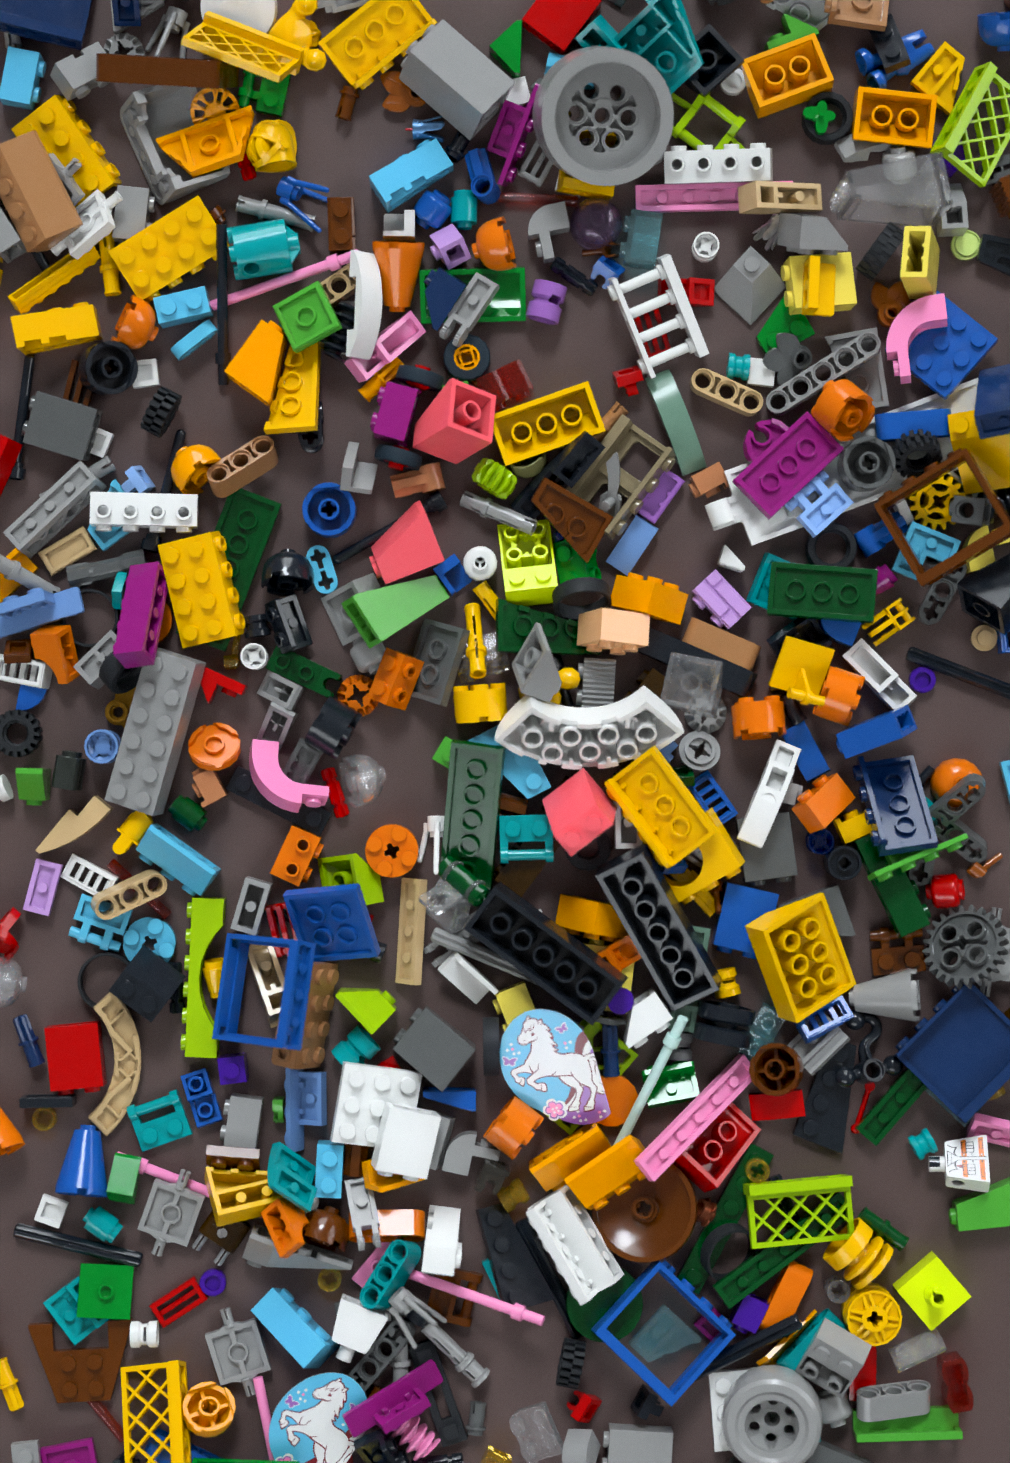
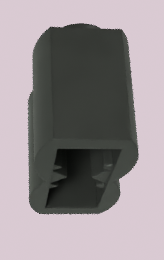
M63 750L62 755H56L51 787L74 791L82 790L87 759L82 758V753Z

